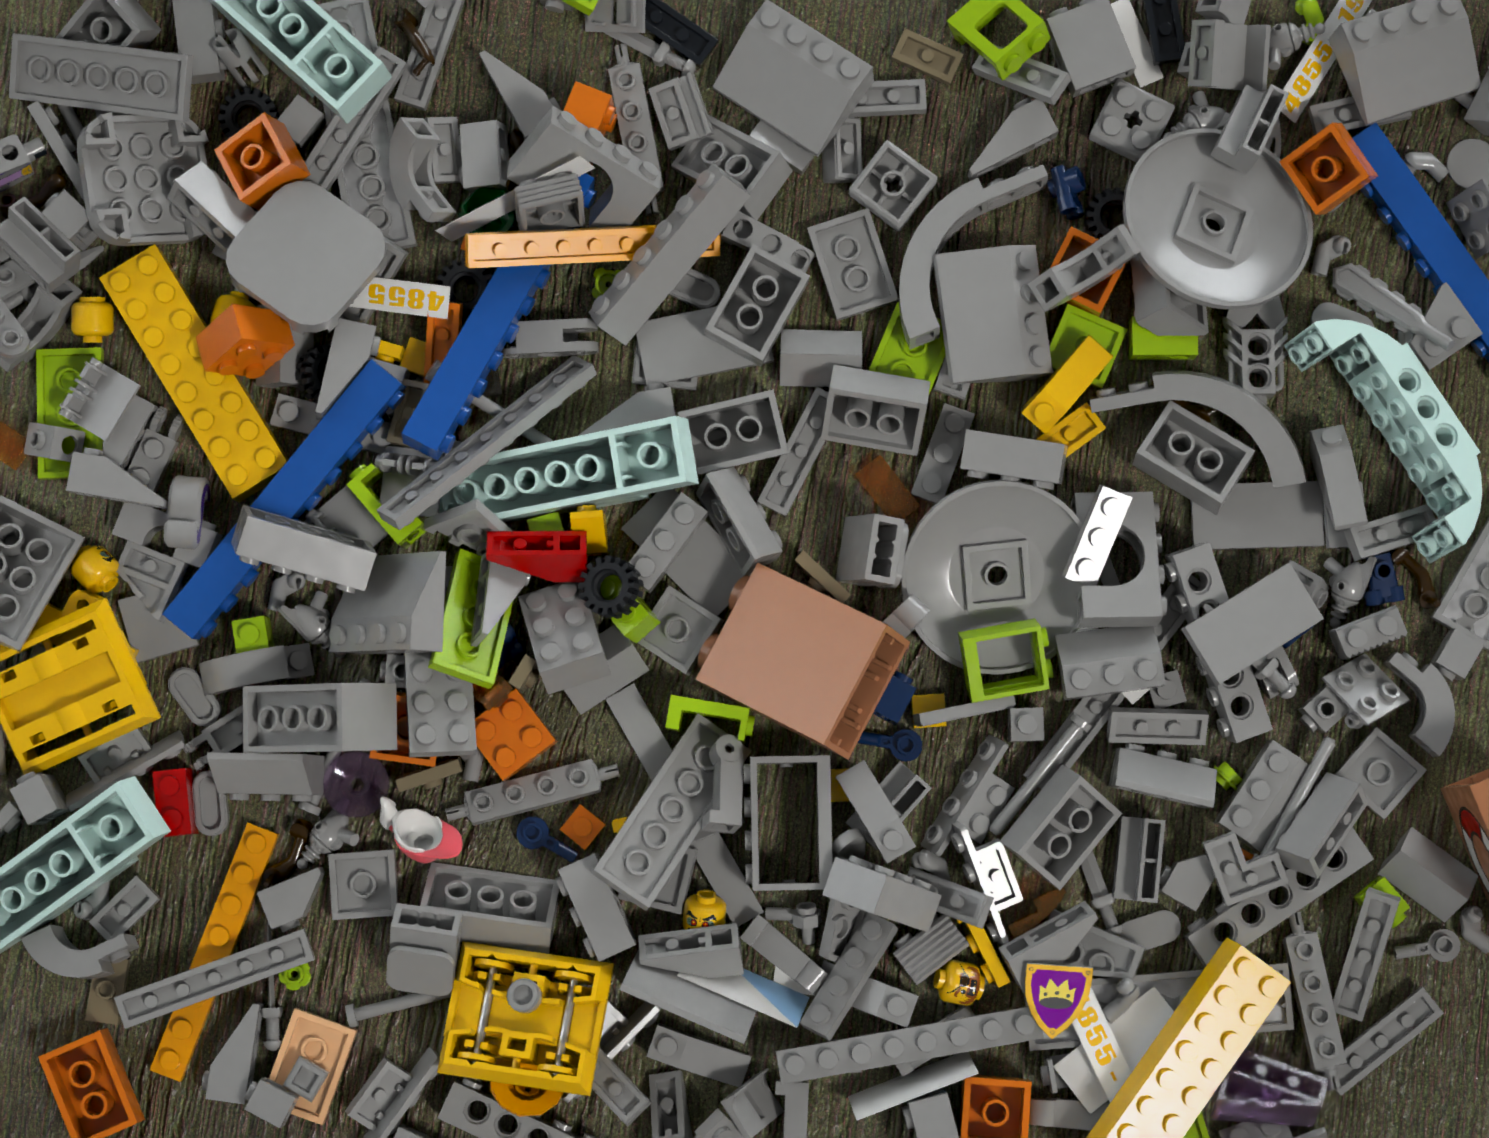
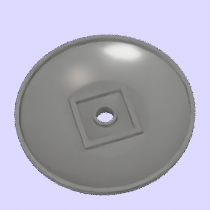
M1198 128L1180 131L1161 139L1151 146L1136 163L1126 183L1123 197L1124 225L1141 251L1137 254L1139 260L1162 285L1184 299L1199 305L1217 309L1236 310L1258 306L1274 299L1296 280L1309 258L1313 240V221L1309 204L1279 161L1281 159L1264 147L1258 160L1245 175L1210 156L1222 130ZM1206 220H1215L1220 226V231L1211 230L1207 226Z
M989 480L978 482L958 489L941 499L923 516L910 536L901 578L903 602L910 595L914 594L931 610L915 628L920 638L941 658L957 667L963 668L958 632L1035 618L1041 627L1046 628L1049 646L1044 647L1045 659L1054 657L1057 654L1054 635L1074 633L1079 629L1077 595L1081 586L1085 585L1063 577L1062 573L1082 528V522L1063 501L1042 488L1020 481ZM995 566H1001L1005 569L1004 578L996 583L989 581L988 572ZM1029 633L976 642L982 674H1010L1034 667Z

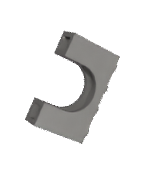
M554 106L549 109L508 163L507 178L518 185L525 180H534L578 156L604 169L612 182L590 209L589 228L630 226L660 191L661 172L658 171L654 164L640 160L632 155L625 146L614 144L606 139L599 130L588 128L577 121L571 113L561 111Z
M1096 492L1074 493L1070 509L1082 524ZM1121 492L1131 496L1132 500L1117 536L1127 541L1135 550L1139 560V574L1130 582L1122 585L1081 586L1077 595L1079 628L1157 627L1162 617L1166 616L1167 598L1166 596H1161L1160 584H1164L1165 570L1164 565H1159L1158 553L1162 552V536L1160 533L1156 534L1155 523L1159 522L1160 508L1159 503H1154L1153 492Z

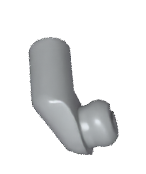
M477 747L476 755H460L465 762L463 780L479 781L483 754Z

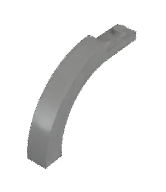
M1044 165L1035 168L1033 166L1025 167L1019 170L1013 177L1005 180L998 178L987 184L986 188L982 187L979 178L971 180L945 196L924 217L908 244L900 273V320L909 350L940 338V325L933 310L929 287L934 268L933 255L940 254L950 238L974 218L1047 188L1048 174Z
M1171 370L1154 372L1152 375L1154 386H1148V381L1129 384V390L1116 392L1115 387L1096 390L1097 396H1091L1089 400L1092 413L1166 400L1190 401L1212 407L1231 417L1251 435L1265 457L1273 488L1306 483L1303 462L1296 444L1280 419L1252 393L1223 378L1193 371Z

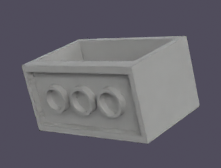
M830 755L750 757V764H744V784H751V797H744L745 817H751V830L745 831V851L752 850V864H745L746 884H752L753 891L824 890L832 868ZM780 764V767H793V764H816L818 882H795V879H783L782 883H759L757 765Z

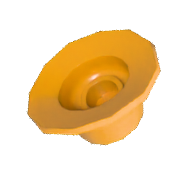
M497 1059L496 1065L511 1067L512 1061ZM520 1063L519 1069L537 1071L538 1065ZM490 1081V1092L501 1108L519 1117L540 1116L558 1104L564 1093Z

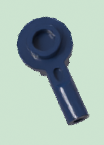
M910 729L897 731L893 736L863 731L858 741L859 744L890 749L892 755L903 762L916 759L922 751L920 736Z
M528 817L523 819L518 825L517 838L519 843L525 848L538 849L543 846L571 863L574 862L579 852L552 837L547 823L541 818Z

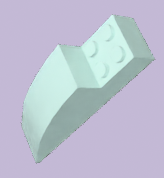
M209 0L312 98L316 96L346 124L392 78V75L379 58L313 0Z
M671 416L498 452L490 458L488 463L479 467L466 477L460 485L455 486L440 498L439 513L478 499L505 523L531 519L559 511L560 514L576 512L577 506L596 505V508L648 499L650 493L699 484L688 419Z
M135 776L114 783L0 867V954L21 941V938L35 932L74 906L78 901L93 893L95 889L129 868L139 860L137 856L171 832Z

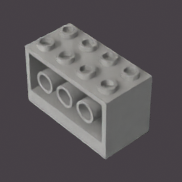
M396 683L243 686V753L397 750Z

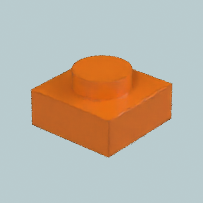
M580 804L559 830L586 850L606 824Z

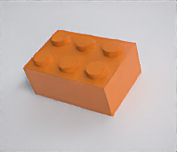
M108 1028L38 1056L71 1138H105L145 1120Z

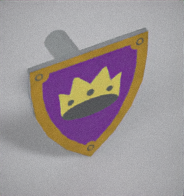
M1026 963L1025 996L1028 1007L1038 1026L1051 1039L1066 1030L1080 1015L1088 1000L1092 984L1093 967Z

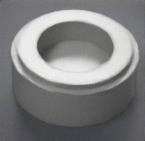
M527 978L514 981L507 991L509 1005L520 1013L533 1012L539 1007L542 1000L540 987L534 981Z

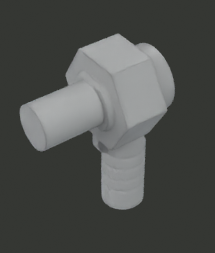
M801 902L796 905V909L766 907L765 911L766 920H787L790 924H793V927L800 928L803 944L811 945L816 942L815 928L819 927L822 919L821 909L816 908L815 903Z

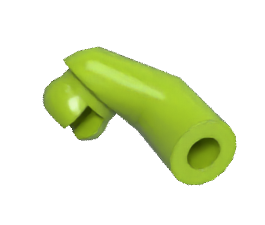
M1317 0L1296 1L1295 11L1299 15L1304 16L1306 27L1309 23L1313 27L1318 23H1324V17ZM1310 37L1309 42L1306 43L1304 40L1302 43L1311 46L1314 39Z

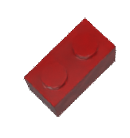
M179 768L153 771L155 806L171 830L162 838L199 834L195 823L192 769Z

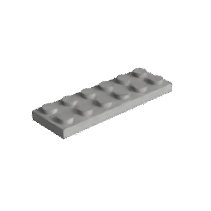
M13 33L9 98L34 102L38 100L41 103L189 121L194 55Z
M446 566L444 600L453 566ZM432 652L404 653L409 757L476 755L473 683L428 668Z
M697 713L591 874L643 910L649 909L702 828V817L712 809L714 765H712L709 759V751L721 736L728 733ZM743 745V763L752 751L745 745Z

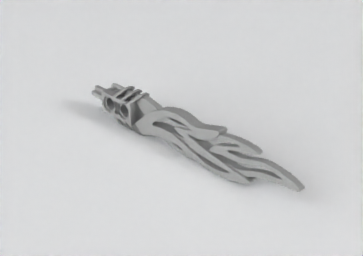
M1278 117L1265 148L1270 150L1272 140H1274L1273 153L1280 159L1281 128ZM1279 296L1258 306L1236 310L1228 309L1226 316H1222L1223 326L1228 334L1223 332V342L1228 347V350L1223 348V357L1228 363L1229 382L1235 384L1236 372L1238 386L1252 393L1266 405L1267 399H1271L1276 394V391H1280L1284 387V359L1288 355L1287 350L1283 353V343L1288 339V332L1283 336V327L1288 323L1287 317L1285 318ZM1257 316L1267 329L1243 328ZM1251 341L1260 343L1263 347V354H1252L1248 349V343ZM1276 367H1277V377H1278V384H1277V385L1275 384V368H1276ZM1257 373L1261 375L1264 380V386L1258 388L1251 385L1249 374Z

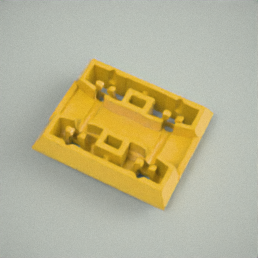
M106 597L31 631L20 652L0 645V662L29 650V648L43 643L46 650L37 656L0 672V725L23 775L32 771L35 774L161 718L143 673ZM93 620L96 629L57 647H53L51 638ZM128 705H132L135 711L134 714L114 722L101 730L92 732L89 723ZM79 727L82 728L85 737L37 756L35 747Z

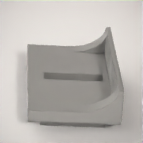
M598 0L590 16L585 14V32L645 33L646 0H617L616 24H614V0Z
M768 1068L752 1076L721 1101L723 1108L744 1138H753L784 1112L767 1084L766 1074L769 1070Z

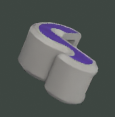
M178 475L173 478L168 495V519L164 524V542L168 547L194 550L199 546L204 503L211 502V486L205 477Z

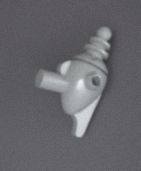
M1280 23L1273 26L1270 31L1268 68L1271 70L1279 69L1281 56H1290L1294 49L1296 51L1300 48L1302 41L1305 40L1307 43L1310 37L1315 39V33L1323 34L1325 32L1324 24L1318 23L1313 27L1309 23L1306 27L1303 23L1301 27H1297L1293 23H1288L1289 25L1287 23Z
M1197 91L1192 95L1195 105L1189 106L1188 113L1185 114L1182 123H1176V127H1171V132H1166L1163 138L1189 129L1213 128L1222 130L1230 113L1225 112L1221 107L1209 106L1205 93Z
M1370 556L1364 564L1353 562L1347 567L1341 565L1333 557H1329L1325 561L1323 567L1333 574L1329 579V584L1332 587L1331 595L1335 601V604L1331 605L1334 611L1330 612L1334 616L1330 620L1332 628L1339 627L1341 625L1340 619H1346L1345 613H1350L1348 608L1358 604L1362 599L1377 562L1376 557Z
M316 591L310 606L298 604L294 609H290L285 605L278 607L279 613L306 641L311 644H323L322 648H328V652L332 653L330 652L329 639L331 629L330 613L327 609H323L328 598L326 593ZM335 653L337 658H343L346 653Z
M343 797L327 816L317 822L311 830L313 832L309 835L311 844L310 846H305L306 852H301L304 858H300L297 861L299 869L307 868L308 862L314 864V859H320L321 853L330 854L343 846V842L351 846H355L359 842V835L348 830L349 817L346 814V809L350 804V800L346 797Z

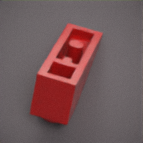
M487 531L486 560L551 582H584L585 579L580 576L582 571L587 573V531Z

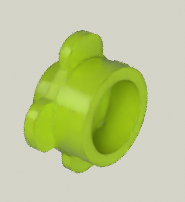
M604 268L595 270V287L592 289V295L595 299L607 291L606 283H612L616 274L621 270H616L615 272L605 270Z

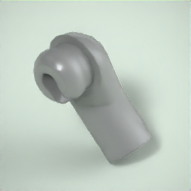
M1409 152L1403 160L1412 174L1416 170H1426L1437 182H1440L1450 172L1443 163L1429 152Z
M1335 235L1319 243L1316 247L1311 274L1326 277L1330 260L1350 251L1351 241L1349 238Z
M292 571L291 575L283 574L276 578L272 583L267 609L278 611L279 606L285 605L286 596L304 587L306 583L304 575Z
M922 849L920 852L913 854L912 864L914 868L924 869L935 876L951 881L947 862L943 857H939L927 849Z
M110 881L95 889L83 901H78L75 904L74 914L77 918L90 920L109 902Z
M1478 906L1466 907L1462 910L1459 917L1461 935L1465 940L1487 954L1489 953V936L1481 931L1483 912Z
M1124 978L1117 984L1116 989L1121 994L1102 1009L1106 1020L1110 1024L1124 1014L1140 994L1138 985L1134 984L1130 978Z

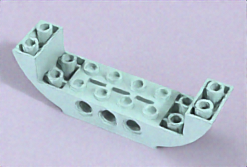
M1329 319L1314 322L1283 345L1288 352L1289 358L1297 365L1301 373L1325 357H1331L1338 372L1344 376L1352 388L1356 399L1362 403L1370 415L1372 423L1380 430L1388 442L1391 451L1398 457L1406 469L1409 478L1417 485L1425 497L1427 505L1438 517V519L1411 536L1417 545L1418 551L1427 559L1429 564L1466 544L1475 528L1481 508L1482 480L1477 455L1481 452L1408 343L1402 345L1388 334L1370 325L1352 320Z

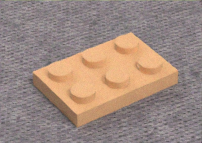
M294 1008L269 1079L283 1086L299 1056H303L330 1073L313 1102L301 1096L299 1097L291 1112L292 1115L324 1125L358 1032L357 1029L302 1009Z

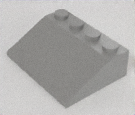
M766 0L746 26L716 79L713 90L818 157L874 83L873 66L776 4Z
M1415 0L1341 23L1328 39L1365 126L1478 91L1481 85L1469 19L1461 0Z
M1007 245L933 255L950 384L1028 381L1053 373L1045 312L1028 286L1031 281L1040 276L1036 245Z
M0 495V645L20 652L84 542L85 537Z
M446 551L376 556L365 591L356 589L355 593L344 591L331 619L329 633L330 652L360 655L442 652Z
M638 949L619 990L740 1043H745L757 1010L678 977L679 972L640 965Z

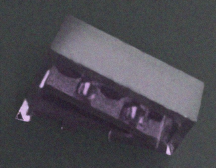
M1244 1049L1217 1089L1209 1120L1313 1127L1322 1108L1329 1079Z

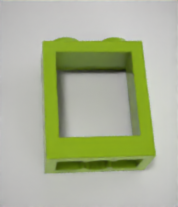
M1035 618L958 632L966 690L972 703L1050 689L1049 678H1053V668L1050 658L1045 659L1044 647L1049 646L1046 628L1041 627ZM1029 633L1035 675L983 684L976 642Z

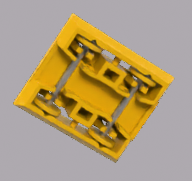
M462 941L437 1073L591 1097L614 963ZM477 967L480 969L488 970L489 972L477 971ZM514 967L529 968V974L514 972V976L497 974V972L513 973ZM537 971L555 972L554 977L556 979L569 982V984L551 982L546 976L537 975ZM521 978L534 981L542 992V1000L539 1007L530 1013H520L514 1010L507 1001L509 986ZM578 984H582V985H593V986H592V988H591V987L579 986ZM497 1059L512 1061L511 1067L496 1065ZM520 1063L538 1065L537 1071L519 1069Z

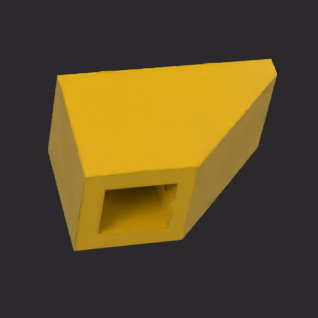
M596 505L577 506V512H570L571 531H587V557L609 555L606 516L603 510H598Z

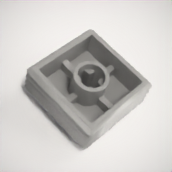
M1117 79L1090 132L1089 140L1137 163L1141 156L1159 141L1175 106L1122 79ZM1134 116L1137 118L1136 122L1140 126L1134 125L1132 129L1128 128V121L1124 118Z
M886 140L850 186L848 194L862 206L869 208V211L893 229L900 231L936 185L937 176L893 143ZM894 180L899 181L898 189L900 191H887L886 181L890 183L894 182Z
M559 172L553 175L551 179L538 182L529 179L521 182L519 186L514 188L516 219L520 231L572 229L585 224L584 198L578 174Z

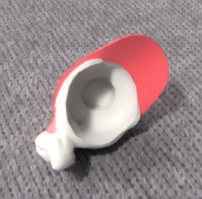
M383 796L380 798V823L385 829L394 833L396 845L407 857L426 864L436 859H449L460 854L463 845L462 836L455 827L444 822L439 817L432 816L418 808L398 811L396 803L390 798Z

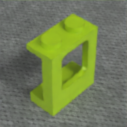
M970 0L947 20L954 39L962 46L967 42L994 66L998 77L1002 81L1010 74L1018 71L1025 61L1036 52L1041 51L1046 43L1051 40L1045 21L1021 0ZM1005 8H1008L1028 27L1009 45L999 49L979 31Z
M372 463L368 466L362 464L350 474L349 477L352 480L346 485L393 540L401 547L407 549L427 532L423 530V518L417 516L411 524L404 526L401 530L383 521L377 512V509L382 506L380 498L370 488L383 476V472Z
M671 695L665 726L667 730L680 732L683 713L695 715L699 713L702 716L740 722L738 741L745 743L746 736L752 737L755 716L749 715L750 708Z

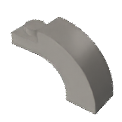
M400 117L393 131L389 149V173L396 198L404 210H418L420 217L426 220V222H451L456 211L437 188L432 174V159L440 138L424 118Z
M1122 224L1115 227L1077 255L1049 268L1031 281L1028 286L1044 312H1047L1100 283L1124 267L1123 264L1141 251L1125 225Z
M69 280L49 294L38 286L32 300L17 318V321L28 334L30 340L29 349L18 358H6L0 354V366L9 372L20 362H29L36 355V349H43L71 315L72 304L79 301L83 291Z
M309 643L257 649L199 663L205 696L243 689V686H256L315 675Z
M1398 652L1391 653L1383 664L1414 691L1419 703L1418 721L1408 737L1432 757H1438L1448 745L1454 728L1455 706L1451 690L1443 675L1432 663L1426 664L1418 670L1416 668L1419 665L1418 662L1405 652L1402 654Z
M48 925L21 938L26 950L39 965L55 974L79 979H98L115 974L112 964L128 959L131 956L129 952L139 948L135 935L122 933L93 948L80 950L69 941L63 927Z

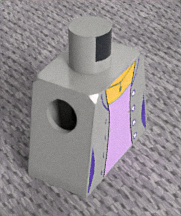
M16 134L0 139V193L34 174L31 162L47 155V151L39 137L24 144L20 142Z

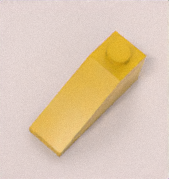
M1088 335L1027 401L1021 413L1046 435L1110 362L1113 355L1092 336Z

